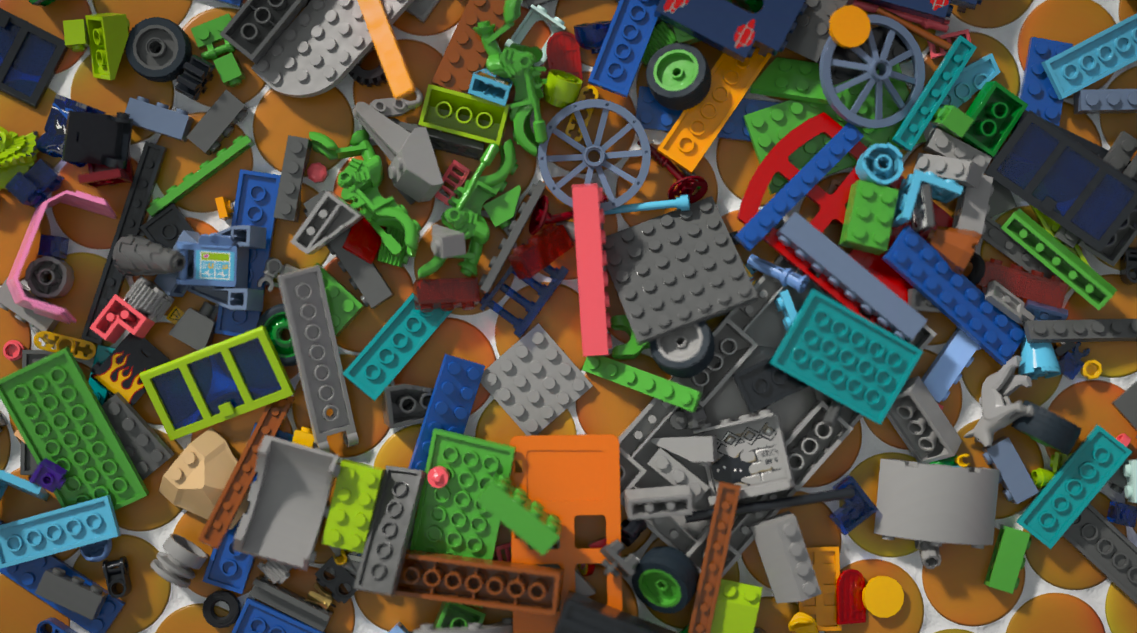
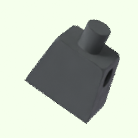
M205 301L199 311L195 308H189L171 329L169 335L196 350L211 346L216 328V320L211 318V315L216 306Z

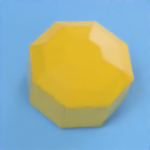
M1095 359L1085 360L1080 366L1081 375L1089 380L1099 378L1103 372L1102 364Z

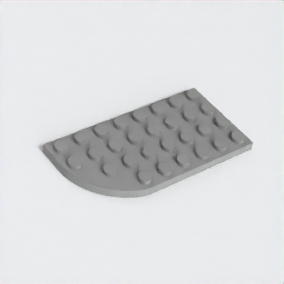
M312 0L286 28L257 65L254 64L251 69L269 87L285 96L308 98L331 90L347 76L374 46L358 1ZM381 0L390 25L392 26L414 0Z

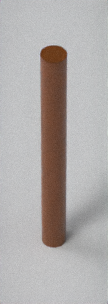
M881 6L875 12L878 15L886 16L899 22L908 31L946 51H949L952 46L951 43Z

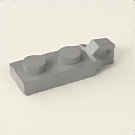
M993 280L988 283L985 294L987 301L1022 326L1026 320H1034L1035 316L1025 309V303L997 281Z

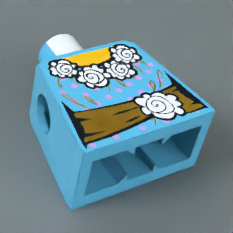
M486 67L473 73L468 93L506 106L513 81L491 73Z

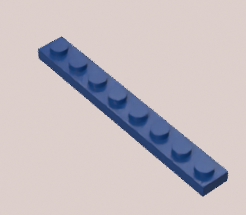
M848 122L734 237L750 251L864 135Z

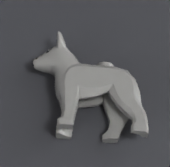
M1014 356L999 371L985 379L982 384L981 397H979V403L982 406V417L974 429L964 435V438L975 437V442H980L984 447L990 448L995 432L1022 416L1027 415L1030 417L1034 415V407L1032 405L1023 406L1021 400L1011 404L1009 395L1020 386L1032 387L1031 377L1027 375H1014L1015 368L1020 366L1022 357Z

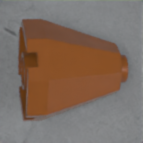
M938 226L936 230L931 229L926 240L930 242L929 244L947 262L951 270L961 275L972 257L976 244L978 245L982 234L973 230Z

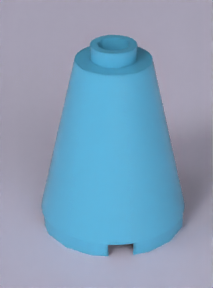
M1025 336L1021 344L1020 357H1022V360L1018 367V375H1027L1031 377V380H1037L1038 377L1043 376L1046 379L1060 375L1061 368L1052 343H1027Z

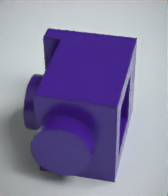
M45 458L38 464L29 482L32 484L36 483L53 493L56 489L60 490L67 479L64 476L68 470Z

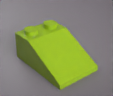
M119 13L85 15L93 77L115 80L129 36V20L126 14Z
M721 579L710 633H754L762 587Z

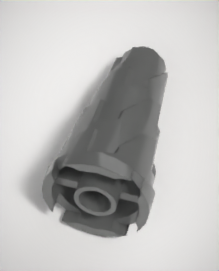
M127 234L129 236L121 237L114 246L113 260L117 262V265L114 266L121 274L127 276L174 274L175 272L182 271L186 264L185 257L181 252L162 247L161 244L150 242L149 239L139 235Z

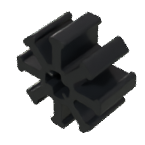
M192 55L190 62H186L183 66V74L177 77L176 81L179 83L175 86V90L197 101L200 98L201 92L205 93L207 82L212 81L214 76L212 72L215 70V65L199 56Z

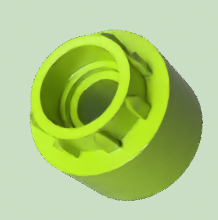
M549 70L548 80L542 90L545 93V101L559 108H565L571 103H575L583 81L577 76L561 70Z

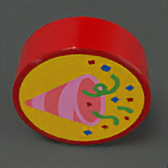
M578 564L581 575H592L595 571V564Z

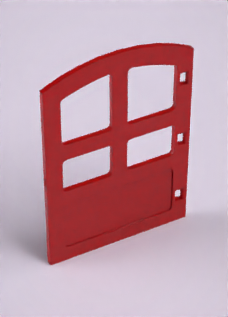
M823 112L800 124L782 138L766 155L753 174L742 198L737 219L746 225L758 213L762 198L775 173H779L789 182L800 171L788 161V157L794 151L822 133L832 139L843 127ZM859 141L848 154L857 161L860 155L868 148ZM855 167L832 195L825 192L817 184L805 195L819 206V212L811 220L810 224L821 233H823L832 220H836L843 226L846 213L845 204L849 198L851 185L860 180L855 173ZM900 176L888 187L899 190L904 177ZM933 201L935 225L920 234L928 243L930 242L926 239L931 229L936 230L938 226L951 228L953 218ZM911 218L897 228L891 227L887 251L905 226L912 228ZM773 227L768 236L765 235L762 238L763 241L803 274L807 275L809 279L842 306L867 319L859 312L861 310L860 303L856 300L848 299L844 295L845 291L839 286L834 287L827 280L828 277L823 273L816 277L808 269L812 264L806 259L802 260L797 257L795 250L790 246H784L776 235L778 230ZM856 249L851 250L848 254L851 258L908 304V289L915 288L882 259L887 251L881 255H875ZM873 314L867 319L886 331L891 332L889 327L884 328L877 322L878 318Z

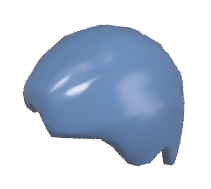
M112 539L81 546L79 548L86 561L100 562L110 554Z

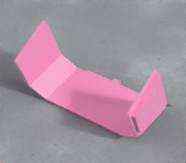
M67 190L44 201L35 208L6 284L16 305L33 310L35 314L70 324L71 322L76 323L77 320L66 309L25 297L18 281L46 209L61 202L116 219L117 215L105 199L80 191L74 193Z

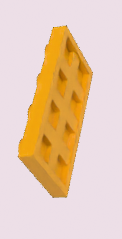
M839 546L806 547L822 594L798 602V612L811 616L818 624L816 625L818 631H842V625L836 624V584L840 575Z

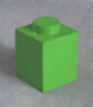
M232 52L213 60L223 84L227 87L238 86L242 83L241 80L246 79L236 55Z

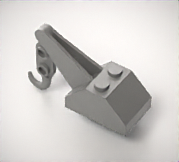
M415 87L416 91L414 93L417 99L414 101L402 98L396 100L393 97L373 100L370 105L365 102H358L352 111L353 116L361 123L391 161L388 167V176L392 179L394 187L417 202L430 201L444 183L427 128H414L410 133L387 118L401 116L411 109L418 108L423 102L421 91Z

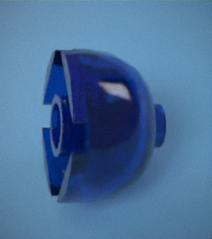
M611 21L575 25L574 34L579 46L583 49L591 50V54L599 53Z

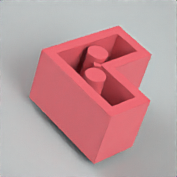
M115 294L90 326V329L104 340L115 344L126 329L133 335L143 339L156 322L130 306L123 297Z

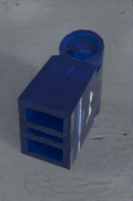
M56 94L44 128L45 133L37 142L38 151L51 157L62 158L68 110L105 114V112ZM65 161L77 167H84L87 164Z

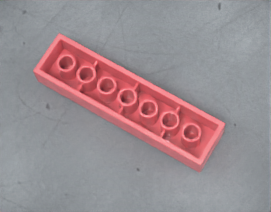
M597 183L572 185L582 351L583 356L608 355V349H612L611 333H607V328H611L610 314L609 312L606 313L605 308L610 307L609 294L604 291V286H608L607 271H603V265H607L606 251L602 250V244H606L604 229L601 230L600 223H604V210L599 209V202H603L602 188H598Z

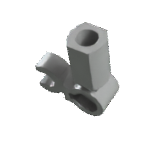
M269 258L265 262V269L263 271L265 274L258 280L257 286L261 287L264 281H268L269 286L267 290L271 291L274 287L273 279L277 277L278 273L284 274L300 269L287 263L282 265L281 261L277 258Z

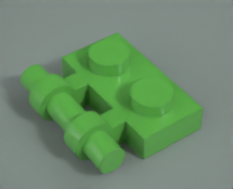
M229 13L191 28L198 48L201 49L207 46L208 51L201 53V57L204 60H214L218 58V55L236 51V48L220 35L232 19ZM221 40L225 41V44L214 47V43Z

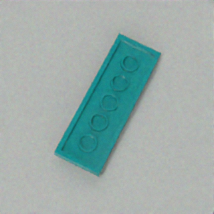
M423 280L342 375L375 402L384 391V388L388 387L456 306L427 281Z
M1096 425L1016 522L1051 549L1132 451L1102 427Z

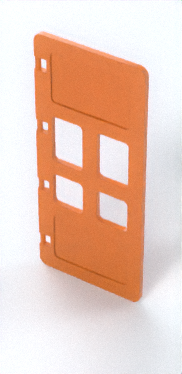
M613 434L518 435L510 440L509 445L516 447L510 476L511 484L516 488H522L528 494L527 497L533 502L534 500L538 501L544 507L546 513L558 516L562 525L560 547L549 549L544 556L535 549H531L527 542L517 537V534L511 530L512 562L528 565L558 564L560 569H564L561 610L558 614L552 616L513 610V633H554L569 591L576 593L575 566L577 564H602L601 562L606 558L600 552L602 548H577L575 546V516H605L606 545L617 539L621 542L619 439ZM515 460H522L523 472H515ZM620 572L617 578L610 573L607 575V605L622 611V573Z

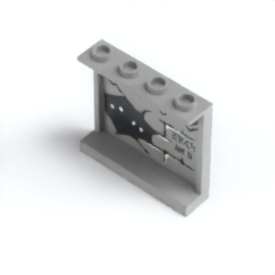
M771 409L760 411L759 416L751 417V414L739 416V421L732 422L731 418L719 421L717 426L712 427L711 423L699 425L700 430L693 431L698 436L717 435L718 461L712 462V466H705L711 491V497H708L710 505L715 504L719 481L741 485L738 499L795 487L778 412L772 413Z

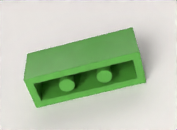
M1001 524L984 580L985 585L1013 594V591L1019 585V571L1025 565V551L1031 545L1030 533Z

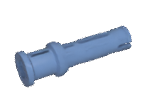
M751 254L747 260L748 267L779 280L781 285H788L796 289L800 294L808 286L809 277L807 275H799L791 268H781L754 254Z

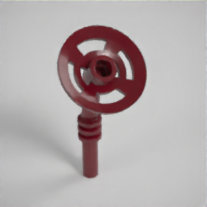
M650 145L651 156L654 158V161H658V165L662 164L661 167H665L677 179L668 190L667 196L669 200L676 199V195L680 197V194H689L690 204L706 194L708 184L703 177H685L668 158L657 152ZM696 187H701L696 194L692 195Z
M543 195L539 199L530 220V235H535L544 224L548 225V223L553 224L574 219L573 208L572 211L551 215L548 212V197ZM603 195V202L599 203L608 202L607 197Z

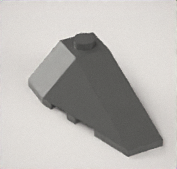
M410 384L385 387L382 400L384 423L390 429L423 423L434 388Z

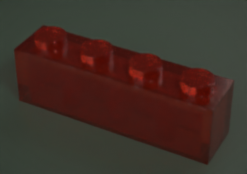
M990 258V261L984 260L985 273L978 285L987 287L988 283L994 280L1015 296L1062 308L1069 285L1058 276L1052 275V278H1047L1043 276L1044 272L1032 269L1031 273L1023 271V266L1011 263L1009 267L1002 265L1003 261L995 258Z

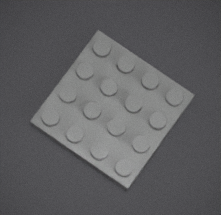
M539 323L484 370L480 381L526 435H537L593 386Z

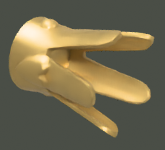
M315 582L314 587L320 594L310 591L307 597L311 600H304L320 605L325 610H327L329 605L336 608L331 603L334 599L331 593L325 591Z

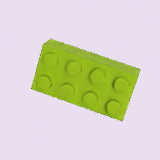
M344 459L340 463L341 469L336 480L321 544L363 553L385 469Z

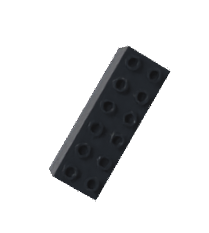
M569 591L554 629V633H677L572 591Z

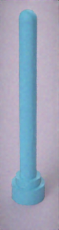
M680 194V197L672 200L625 204L615 209L604 211V215L676 207L681 209V211L690 210L689 194Z

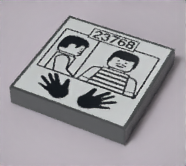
M922 184L919 187L911 214L912 229L919 235L935 225L930 184Z

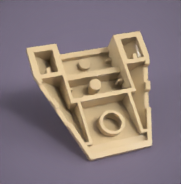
M210 428L189 443L163 475L159 492L173 505L208 520L238 460L231 452L228 442L216 430ZM251 486L229 527L230 530L241 520L243 513H247L250 503L247 500Z

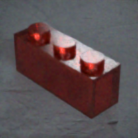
M550 224L542 229L543 233L530 237L528 239L529 243L518 246L513 250L514 253L508 257V260L519 279L533 277L574 246L563 224L556 226Z
M478 277L415 280L413 284L415 310H421V312H431L434 309L452 311L454 308L473 310L480 302Z

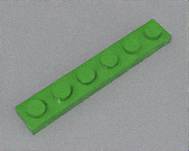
M247 135L237 137L232 142L233 145L231 147L221 149L216 153L217 157L212 161L207 160L199 166L200 170L193 174L192 172L183 178L184 182L180 185L170 187L164 197L161 199L158 197L150 202V207L146 209L150 216L154 217L170 204H176L255 145L253 140Z
M602 355L587 356L582 368L583 371L694 413L702 395V392Z

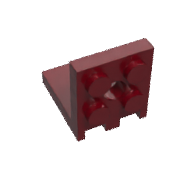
M130 149L127 169L88 163L89 173L78 175L79 184L93 189L106 185L114 186L119 183H132L134 177Z

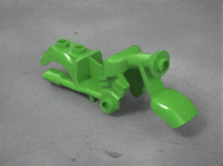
M506 0L504 5V20L506 24L494 33L493 30L496 24H490V21H481L473 29L480 36L488 55L486 60L487 69L497 76L510 79L515 86V98L509 104L511 108L509 110L510 120L514 124L513 139L526 152L537 157L539 144L545 143L548 139L539 98H544L541 87L548 80L547 78H540L541 71H546L547 68L544 66H533L534 63L539 62L543 57V52L539 47H529L513 42L510 47H505L503 52L501 51L496 39L515 25L514 21L521 16V4L523 1ZM533 110L535 116V121L533 122L534 132L532 131L530 125V117Z
M365 129L358 130L351 137V146L338 148L337 144L328 136L318 132H309L313 150L324 155L329 160L362 156L363 160L352 158L345 170L338 175L337 184L343 188L341 193L342 199L351 203L350 205L353 208L360 209V212L382 238V243L393 256H400L402 247L381 226L400 230L405 235L408 256L416 257L421 226L415 219L412 220L408 216L409 213L402 204L398 205L392 196L385 199L380 194L378 187L384 180V170L381 157L376 155L369 141V133Z
M511 139L500 146V149L496 143L489 144L480 158V165L471 180L467 179L464 188L458 187L454 191L459 199L452 196L448 200V204L453 208L447 209L441 215V222L444 226L464 233L465 240L470 238L466 254L448 257L464 259L463 262H459L457 265L461 268L460 272L469 278L472 275L477 277V264L482 254L483 245L490 237L488 224L484 217L481 216L482 206L486 200L493 198L498 191L502 193L508 183L505 181L509 174L513 175L519 166L516 164V153ZM500 151L501 162L497 172L492 175L480 176L485 167L490 166ZM433 256L428 263L418 269V278L430 276L438 271L447 258Z

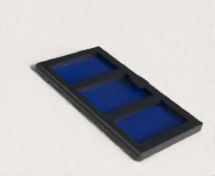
M0 8V91L36 109L68 47L65 46V40Z
M1031 110L1026 113L1025 118L984 172L1099 252L1103 250L1137 206L1136 181Z

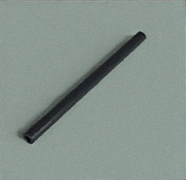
M850 487L738 504L735 516L855 498L854 489ZM714 508L692 511L691 515H685L686 523L712 519Z

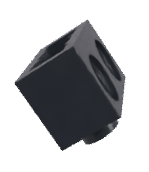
M333 556L315 573L318 577L316 579L317 582L324 588L327 586L332 591V597L339 603L342 601L345 604L357 591L354 589L356 578L344 567L336 564ZM327 568L335 570V578H329L326 575ZM341 583H348L351 591L348 593L341 590Z

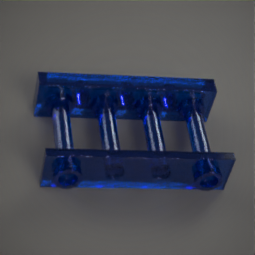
M529 241L527 244H521L516 251L518 256L490 295H484L479 302L482 305L479 309L482 311L489 307L511 323L515 329L514 334L519 338L523 336L569 273V270L564 266L560 269L554 268L530 251L532 243ZM523 257H526L550 275L552 281L548 286L540 284L517 267ZM512 273L538 292L537 294L540 297L536 303L528 301L505 284ZM499 290L526 309L525 311L528 314L524 319H518L493 301Z

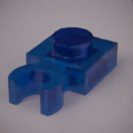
M1076 342L1075 347L1072 348V353L1067 351L1058 361L1061 374L1069 380H1073L1085 364L1080 359L1090 353L1089 348H1085L1082 353L1079 352L1078 348L1081 342Z

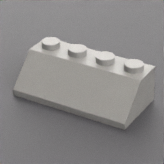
M920 377L907 379L887 413V418L918 463L927 464L955 456L962 442L961 438Z
M786 511L750 525L776 603L801 602L822 594L795 515L790 511Z

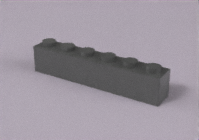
M325 190L303 203L306 208L303 211L307 217L326 192ZM349 228L326 246L332 255L336 254L340 259L337 263L344 273L347 271L351 276L349 281L355 290L359 288L363 294L360 298L365 306H370L374 309L393 297L394 293L373 262L369 264L342 248L351 229Z

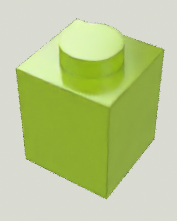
M86 20L63 21L65 46L74 52L85 51V48H90Z

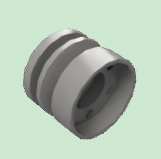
M172 533L163 544V549L167 553L158 552L156 555L157 559H154L150 565L166 581L179 587L187 588L191 584L190 579H194L196 576L191 568L201 569L208 556L193 542Z

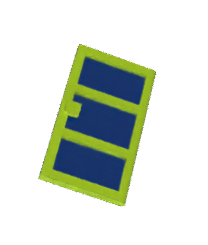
M264 325L139 373L140 379L170 441L287 398L295 393Z

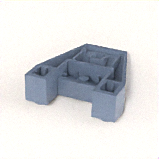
M234 225L218 232L222 235L231 236L233 238V245L237 246L236 286L190 285L187 291L230 310L263 311L264 290L247 289L249 249H266L267 228L253 225Z

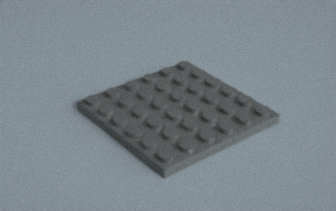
M712 196L690 204V210L681 211V209H676L605 237L606 244H602V250L606 251L607 270L639 346L758 300V295Z

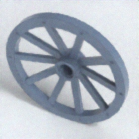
M871 14L867 15L870 24L889 29L880 57L872 28L867 38L871 57L859 46L850 48L866 64L832 59L837 44L829 36L820 57L819 76L826 100L842 119L857 127L877 129L896 124L908 115L923 91L925 64L918 43L903 25L889 17ZM896 34L908 50L888 61L886 59ZM911 56L914 77L892 71V66ZM831 66L863 71V74L833 87ZM876 66L879 69V75L876 72ZM888 77L912 84L911 92L905 103ZM868 80L854 105L849 110L840 101L837 93ZM874 84L875 120L856 115ZM883 85L899 108L893 115L882 119Z
M582 100L560 110L547 124L548 139L545 143L539 144L538 149L539 169L548 189L564 204L573 208V198L566 195L560 188L586 167L588 169L584 184L591 183L593 171L596 169L606 193L608 202L599 203V209L604 211L623 205L642 187L650 167V144L643 126L626 108L607 100ZM590 108L603 109L594 144L591 142L580 110ZM609 111L616 113L628 122L624 128L600 146ZM572 113L575 115L586 147L556 128L563 119ZM632 128L638 136L641 150L605 152ZM552 133L582 154L546 156L548 142ZM591 151H596L600 156L599 161L591 162L588 159V154ZM642 156L637 178L606 161V159ZM583 161L555 184L550 175L547 162ZM601 166L633 185L623 195L615 199Z

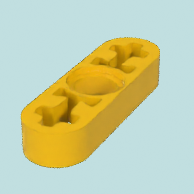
M591 85L583 87L577 102L586 100V96L583 94L584 92L588 93L589 90L593 91L592 95L595 96V98L590 99H598V90ZM594 108L584 109L588 113V117L584 120L586 128ZM572 113L565 134L571 137L569 131H574L576 124H572V121L577 123L574 113ZM578 128L580 137L576 136L574 139L578 143L583 139L580 128Z
M40 331L34 336L35 346L42 350L55 353L61 350L59 343L67 339L71 343L70 350L72 353L76 347L75 341L79 342L77 346L85 347L87 344L88 348L91 349V353H87L86 356H83L84 353L82 351L76 350V354H73L75 358L89 360L96 354L95 345L89 341L48 331ZM46 334L47 339L55 341V349H51L53 344L45 343L44 346H41L42 342L38 341L39 337H43Z

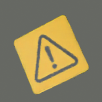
M175 306L166 318L175 325L184 315V312Z

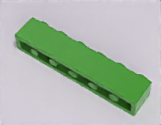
M1020 208L1001 227L1003 231L1096 309L1100 310L1116 293L1117 289Z

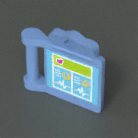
M215 232L209 235L202 234L199 237V243L177 242V249L185 257L186 264L184 269L179 271L176 284L236 286L237 246L233 245V238L231 236ZM188 249L194 250L193 278L187 277Z

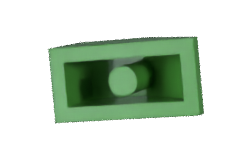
M519 185L483 205L496 229L500 227L502 230L511 225V220L515 217L522 191Z

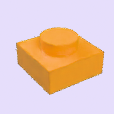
M223 196L215 198L219 218L222 220L231 219V213H233L231 201H228Z

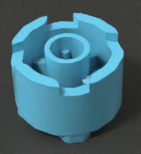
M876 143L860 155L855 167V173L862 181L887 187L901 176L904 170L903 155L897 147L890 143Z

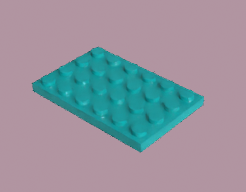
M812 289L772 357L770 364L881 425L923 351Z

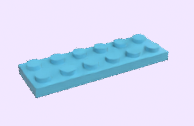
M1137 13L1041 63L1059 100L1137 60Z
M103 496L0 525V569L120 536L121 533L111 496Z

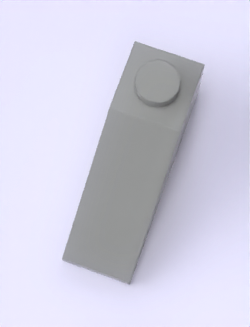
M437 224L432 226L433 241L431 242V249L435 256L448 258L466 254L464 233Z
M717 435L651 438V443L691 462H699V466H712V462L718 461Z

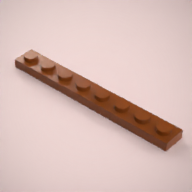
M289 396L266 406L198 538L199 542L217 550L219 549L257 474L255 468L262 440L265 435L276 437L295 400L294 397Z
M719 481L688 633H710L741 485Z

